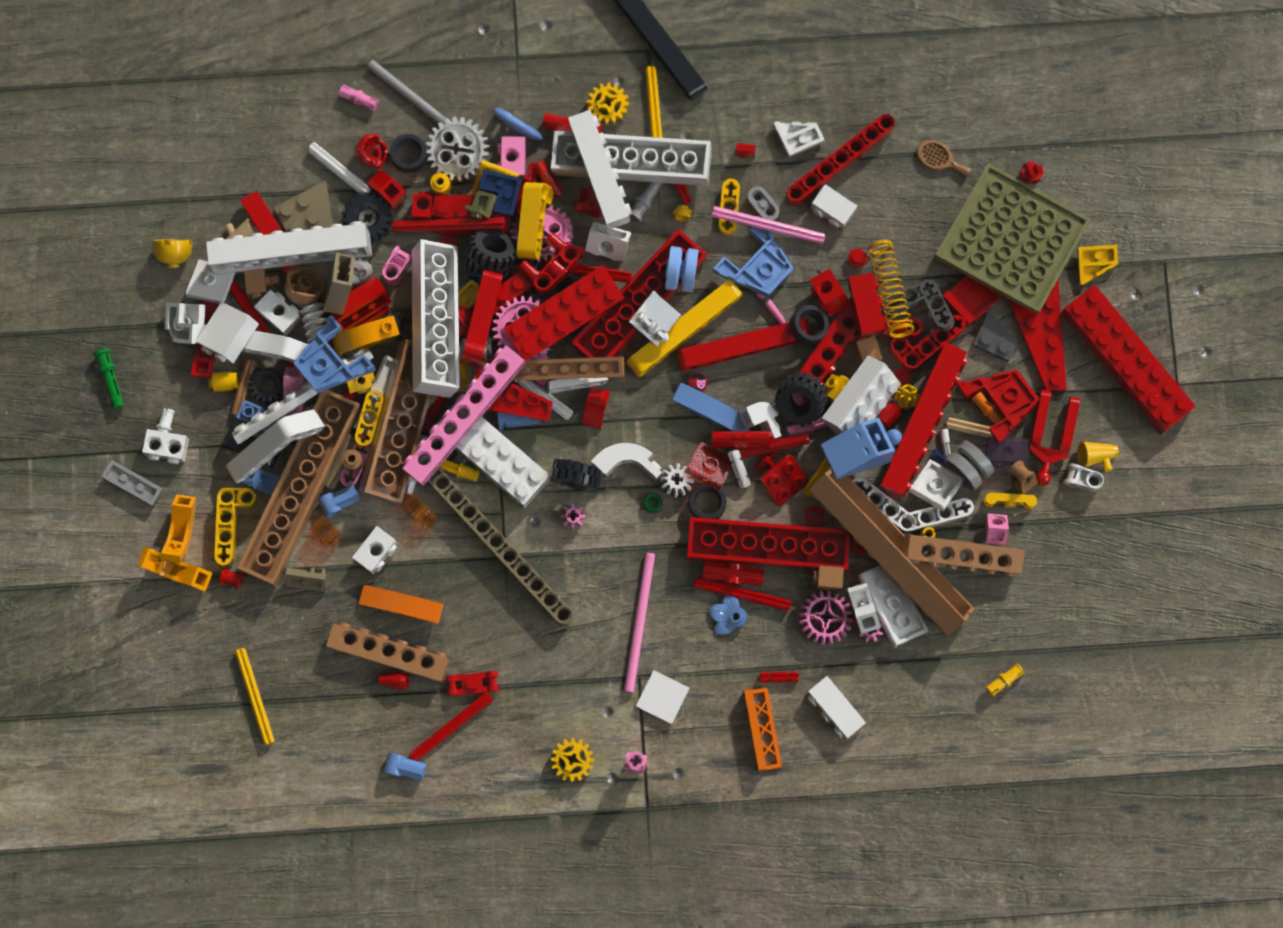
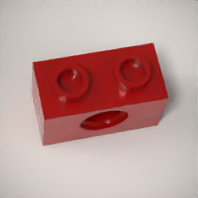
M831 269L809 280L812 285L810 291L813 297L820 299L817 301L821 310H826L829 316L850 306L845 292Z

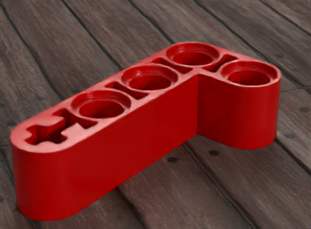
M954 315V324H960L959 328L955 327L951 333L950 331H941L937 328L915 347H912L904 337L893 338L889 345V353L902 369H906L909 373L914 372L940 352L945 342L951 343L961 335L966 327V320L960 315ZM943 334L946 337V341L941 342L937 340L936 335ZM900 343L903 346V350H895L893 344ZM928 346L931 349V353H923L921 347ZM913 358L916 365L909 366L906 363V359Z

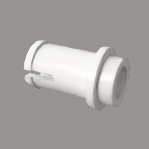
M162 408L159 424L156 425L157 431L167 433L172 431L170 427L175 414L174 410Z

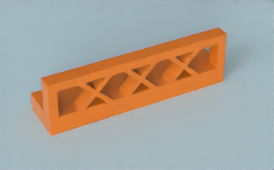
M768 688L744 690L757 770L764 771L781 768L782 764ZM764 693L765 702L761 707L755 704L753 694ZM761 711L768 715L769 718L765 727L758 723L757 716ZM769 724H770L771 732H770L768 729H766ZM764 731L772 736L773 741L769 747L764 745L761 740V735ZM768 751L776 756L777 764L766 766L765 755Z

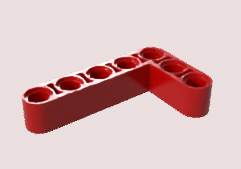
M488 270L483 271L461 364L477 368L481 366L503 274Z

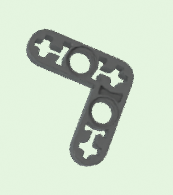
M930 279L924 280L901 291L906 294L902 299H906L909 294L917 296L915 301H907L904 305L908 306L909 310L926 302L939 330L949 331L953 328V316L935 281ZM929 286L930 288H932V292L934 294V296L932 297L926 289ZM895 294L886 300L898 299L904 294ZM901 301L893 302L896 306L902 305ZM940 301L942 302L941 308L933 309L932 304ZM885 308L886 312H888V311H890V310L892 309V308ZM898 308L890 313H900L907 310V308ZM941 314H944L945 319L948 322L945 325L940 317Z

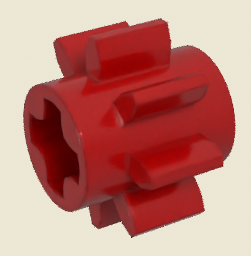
M1036 161L1023 164L1021 172H1019L1021 181H1026L1028 185L1039 183L1041 177H1043L1042 174H1045L1042 165L1038 166Z

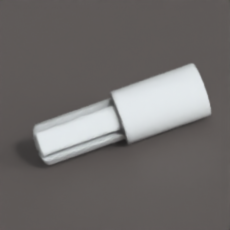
M948 429L939 430L944 456L947 457L951 454Z

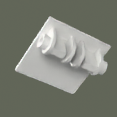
M652 291L629 322L657 346L661 341L666 342L669 339L667 332L681 314L655 291Z

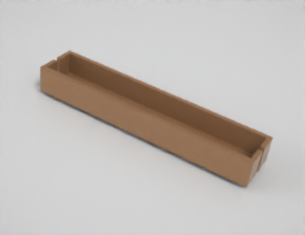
M830 468L809 488L812 496L825 506L826 511L830 515H834L838 519L840 526L853 535L856 543L862 545L872 559H876L881 565L882 570L895 579L897 586L909 594V598L923 609L924 614L934 620L941 632L949 636L967 620L974 610L973 606L934 566L926 565L927 561L912 564L902 553L904 534L849 476L836 480Z

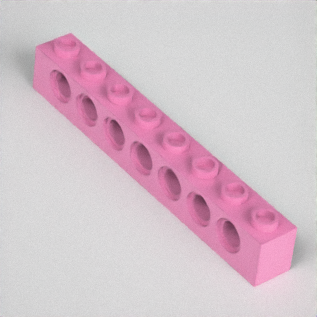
M509 347L500 348L495 353L493 362L491 364L487 363L481 370L482 375L478 379L475 378L468 386L469 390L465 395L461 394L456 399V405L452 410L448 409L442 417L444 420L439 426L436 424L430 430L429 438L426 441L422 440L416 448L418 451L404 461V471L422 486L426 484L526 365L525 360ZM501 364L507 366V370L504 373L496 371L497 367ZM486 380H493L494 385L491 388H485L484 382ZM474 395L481 396V401L477 404L471 403V398ZM462 410L468 411V416L465 419L458 418V413ZM447 426H455L453 434L448 435L445 433ZM435 441L443 443L439 450L432 449ZM428 456L430 458L427 465H420L419 460L421 457Z

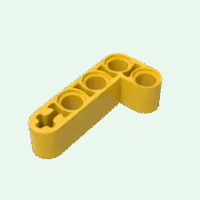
M525 182L517 242L518 258H540L546 204H551L553 201V189L546 183Z
M223 488L217 494L214 556L216 562L224 568L231 567L235 563L237 509H251L256 506L258 501L256 494L249 488ZM232 494V500L224 503V495ZM246 494L252 495V500L249 503H243V497ZM224 514H231L229 522H222ZM229 533L231 536L230 540L225 543L222 542V535ZM221 547L226 548V554L229 556L225 562L221 559L225 555V550Z

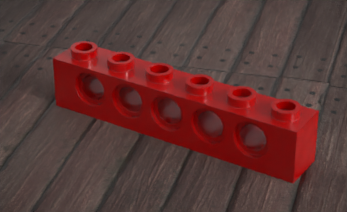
M851 296L848 299L850 306L839 312L825 337L821 339L800 370L799 375L802 372L810 375L812 369H819L822 375L819 377L814 376V378L821 379L820 384H825L823 381L826 376L830 377L836 369L834 366L836 361H841L847 353L845 348L848 343L852 345L858 335L855 333L858 330ZM845 321H851L854 327L848 329L843 325V323ZM834 337H840L843 340V343L837 345L833 342L832 339ZM829 353L832 359L826 361L822 358V354Z

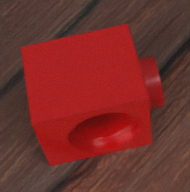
M420 191L418 194L413 193L412 220H432L431 212L434 198L429 192ZM420 203L428 204L426 209H418Z

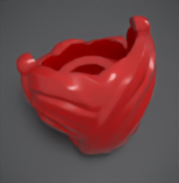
M379 134L364 135L354 147L357 160L369 168L381 169L389 156L385 141L379 140Z
M593 187L581 188L580 201L574 203L576 212L589 213L593 218L603 217Z

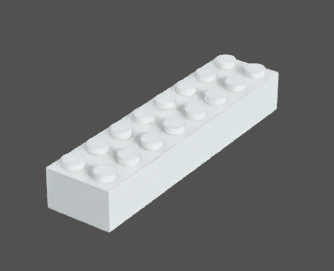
M555 131L551 161L552 173L556 176L589 178L573 132ZM603 134L606 140V144L603 146L605 151H610L613 160L610 162L612 169L616 168L619 176L617 180L708 186L712 151L711 141Z
M356 221L342 226V224H332L328 228L314 226L310 228L311 230L296 228L292 229L291 232L285 233L283 231H273L268 235L254 233L251 237L236 235L226 240L223 238H213L212 241L206 242L208 265L216 275L246 270L333 261L336 251L356 255L355 258L372 256L370 233L365 223Z
M422 239L412 249L413 392L451 398L459 389L457 246Z

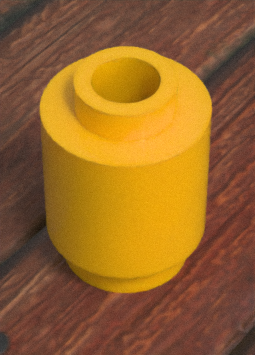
M437 173L432 176L430 180L432 192L436 196L448 195L451 190L449 177L444 173Z
M237 372L212 373V377L209 379L210 389H213L214 392L233 391L235 388H238Z

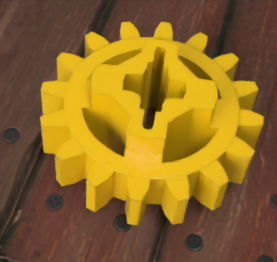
M608 82L607 87H604L602 83L600 84V89L594 87V94L589 93L591 100H587V105L590 106L588 110L591 113L593 112L592 116L596 115L598 117L599 124L603 120L606 125L609 124V121L616 124L617 118L622 121V114L627 115L625 108L629 107V102H625L628 100V95H623L624 89L618 90V84L611 87L610 82ZM601 95L600 100H599V101H596V99L598 98V96ZM621 104L620 109L615 113L616 107H619Z
M574 738L571 739L570 743L564 739V745L562 746L558 743L559 750L552 751L556 755V757L551 758V761L556 762L552 769L558 768L556 775L563 774L564 781L567 777H570L571 782H574L575 777L581 781V775L589 776L587 769L593 770V767L589 765L595 762V759L590 758L593 751H587L589 744L583 746L582 739L578 743H575ZM574 746L573 751L567 753L563 751L568 747ZM581 749L586 755V761L582 760L579 755ZM576 755V760L580 763L570 765L566 757ZM559 758L565 761L566 766L564 770L559 764ZM583 768L580 772L572 774L573 769Z

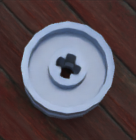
M671 246L665 271V277H667L665 289L675 291L678 288L679 279H682V291L693 293L699 250L689 248L686 251L685 260H681L682 248Z

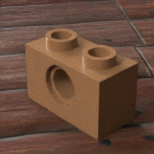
M819 566L818 570L814 571L812 577V586H816L815 591L839 593L843 586L844 568Z

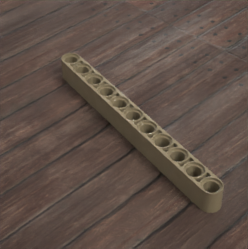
M429 460L423 461L421 465H427ZM439 467L427 481L428 484L559 625L567 626L573 619L571 609ZM439 481H447L448 486L445 489H439L437 487ZM453 495L461 496V501L457 504L452 503L450 500ZM472 509L475 511V514L472 518H466L464 512ZM480 524L488 525V530L484 533H480L477 528ZM494 538H499L502 541L499 547L491 546V541ZM507 553L515 555V559L512 562L504 560V556ZM521 567L529 570L528 574L524 577L517 574ZM540 582L542 584L541 590L533 591L531 589L532 583ZM549 596L554 597L556 600L552 606H547L544 603L545 599ZM561 611L569 613V618L566 621H561L558 618V614Z

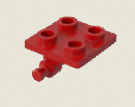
M775 451L768 455H763L759 459L758 464L754 465L753 468L757 472L764 467L770 468L769 471L760 477V480L775 503L781 506L806 486L809 481L791 454L785 456L777 464L773 463L774 458L779 456L778 452Z

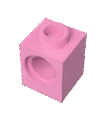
M987 514L985 525L986 544L1006 545L1009 531L1007 515Z

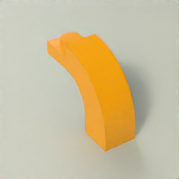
M176 494L171 506L170 529L167 541L161 552V560L181 563L182 558H186L194 526L196 497Z
M144 547L137 566L151 573L204 592L212 576L211 572L198 566L184 562L171 563L161 560V553L148 547Z

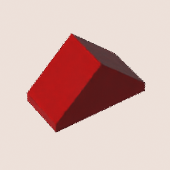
M591 387L585 405L582 425L601 429L611 391Z

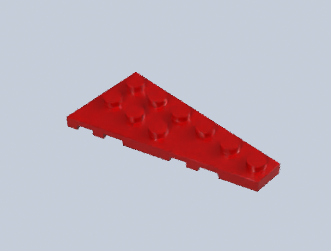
M1057 280L1038 315L1007 298L1022 337L1028 346L1030 356L1036 365L1043 387L1046 391L1051 392L1067 390L1059 281Z

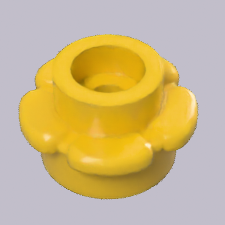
M686 205L677 206V209L673 210L675 220H690L692 210L688 209Z

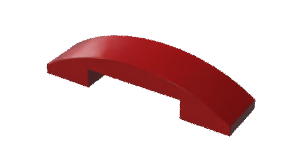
M203 301V305H205L204 325L208 324L220 304ZM198 344L196 356L193 359L191 376L211 379L216 362L215 354L212 353L210 356L201 350L202 346Z

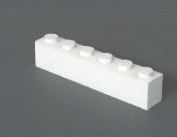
M588 110L568 117L608 230L631 222L629 215H632L629 203L625 204L623 201V197H626L622 185L618 187L616 180L619 179L616 168H611L610 162L613 160L610 151H605L603 145L606 144L603 132L599 133L597 127L600 126L597 116H592L591 111Z

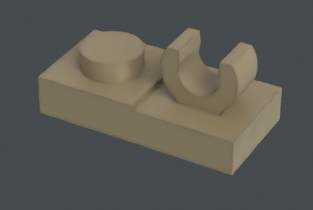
M314 567L311 568L310 572L287 568L286 587L320 592L326 591L327 574L325 569H322V573H315Z

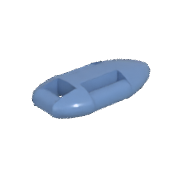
M502 108L494 109L495 116L510 128L528 138L543 140L541 134L530 125L522 122Z

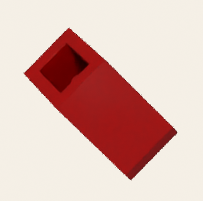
M382 170L378 171L366 183L379 197L384 198V201L388 203L393 211L408 198L406 191Z

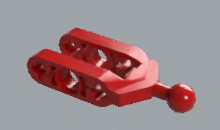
M1040 391L1028 449L1042 463L1041 471L1035 476L1040 486H1046L1051 481V476L1048 473L1050 464L1069 457L1080 398L1070 396L1059 449L1054 450L1041 447L1051 391Z

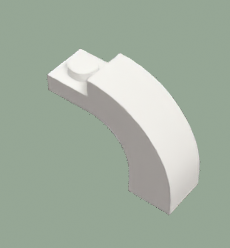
M619 443L609 446L597 454L591 461L592 466L602 470V475L605 478L617 466L625 463L640 466L656 482L662 476L660 471L662 468L655 461H649L653 457V453L645 447L633 443Z

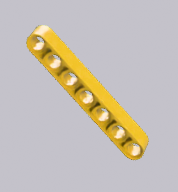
M726 281L674 323L667 332L669 339L666 342L661 341L656 346L650 341L632 355L626 363L638 378L643 376L737 302L744 294L733 281Z

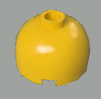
M192 239L152 240L154 256L160 263L167 264V268H178L179 264L186 262L192 254Z

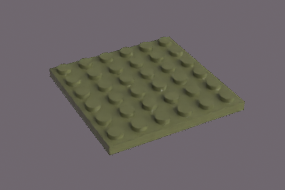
M988 163L934 258L1038 315L1091 219Z

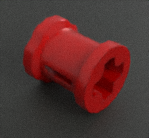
M224 568L219 579V585L226 584L235 587L236 590H240L244 573L238 574L228 571V568Z

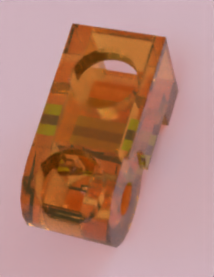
M415 493L401 505L427 531L439 521V518Z

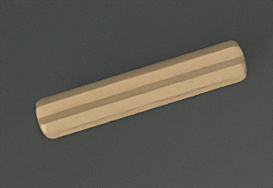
M951 417L946 421L947 429L994 439L989 432L990 426Z

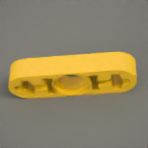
M727 179L724 181L720 208H724V204L730 202L735 206L733 211L738 212L740 185L737 180ZM729 184L736 188L732 192V198L728 197L729 190L725 188L729 187ZM719 218L718 228L720 233L725 236L732 235L736 230L737 223L730 221L729 224L733 227L725 230V227L722 225L726 224V220Z
M371 390L367 393L360 414L354 440L361 447L368 446L373 440L384 399L382 393L377 390ZM374 394L380 400V402H376L374 405V409H378L377 412L372 409H365L366 406L370 408L372 401L369 397H373ZM366 413L374 415L375 420L372 424L364 422L363 416ZM360 425L372 428V431L367 430L366 436L369 437V440H365L364 443L358 437L364 431V428H360Z

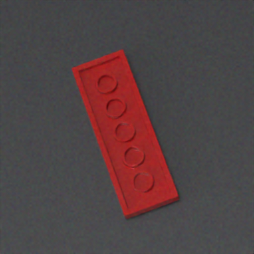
M602 265L504 327L503 330L522 359L527 362L622 301L624 296Z

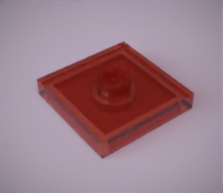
M700 442L684 472L720 491L732 469L731 463L733 462L730 461L728 455Z

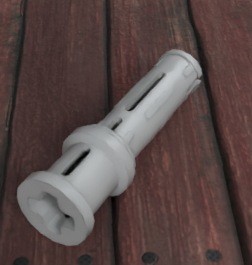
M649 182L643 193L635 198V203L631 208L632 215H629L632 220L638 223L642 222V216L647 209H650L651 201L662 183Z

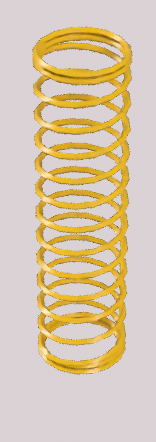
M878 240L869 245L868 252L872 259L871 264L874 266L875 278H877V281H885L881 285L878 284V291L881 293L880 296L883 300V311L886 313L885 316L888 320L887 326L890 327L889 335L894 338L905 337L914 331V326L912 325L913 321L908 320L911 314L906 313L909 307L904 306L907 300L902 299L906 294L901 292L904 287L899 285L902 282L898 278L900 273L895 272L898 270V266L894 265L897 260L892 258L895 255L891 251L893 244L889 240ZM881 243H889V244H886V245H881V246H879V247H876V248L873 249L872 251L870 250V249H871L873 246H875V245H878V244H881ZM889 246L886 249L875 251L878 248ZM893 253L889 258L875 259L882 254ZM871 254H878L874 258L871 256ZM873 260L879 261L875 265L873 264ZM886 260H895L890 265L876 266ZM892 266L897 267L895 270L891 272L879 273V271L884 268ZM898 273V276L892 279H881L888 274ZM900 280L896 285L882 286L889 281ZM880 287L886 288L884 291H880ZM902 287V289L897 292L884 293L886 290L890 288ZM895 294H904L898 299L885 300ZM884 301L889 302L886 306L884 305ZM896 301H905L904 304L899 306H888L889 304ZM885 308H893L888 312L885 311ZM898 308H907V310L900 313H890ZM903 314H908V315H909V316H908L907 318H905V319H901V320H891V319H893L894 317L899 316V315H903ZM887 315H894L890 319L887 318ZM889 321L896 322L891 326L889 325ZM904 321H910V322H911L910 324H909V323H903V324L896 325V324L901 323V322H904ZM912 327L911 330L902 334L892 333L896 329Z

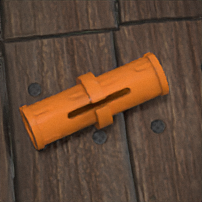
M981 391L972 399L981 409L983 415L987 416L994 424L1005 419L996 409L995 404H992Z

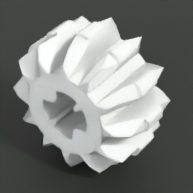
M679 463L676 464V469L669 465L668 469L670 472L667 470L662 471L666 477H660V482L665 483L661 488H669L666 494L670 495L673 491L675 498L678 497V492L685 496L684 489L691 491L692 488L688 484L694 483L693 479H689L692 476V472L685 473L687 466L680 470ZM677 476L679 477V480L682 481V483L679 481V485H676L675 481H672L671 479L674 480Z

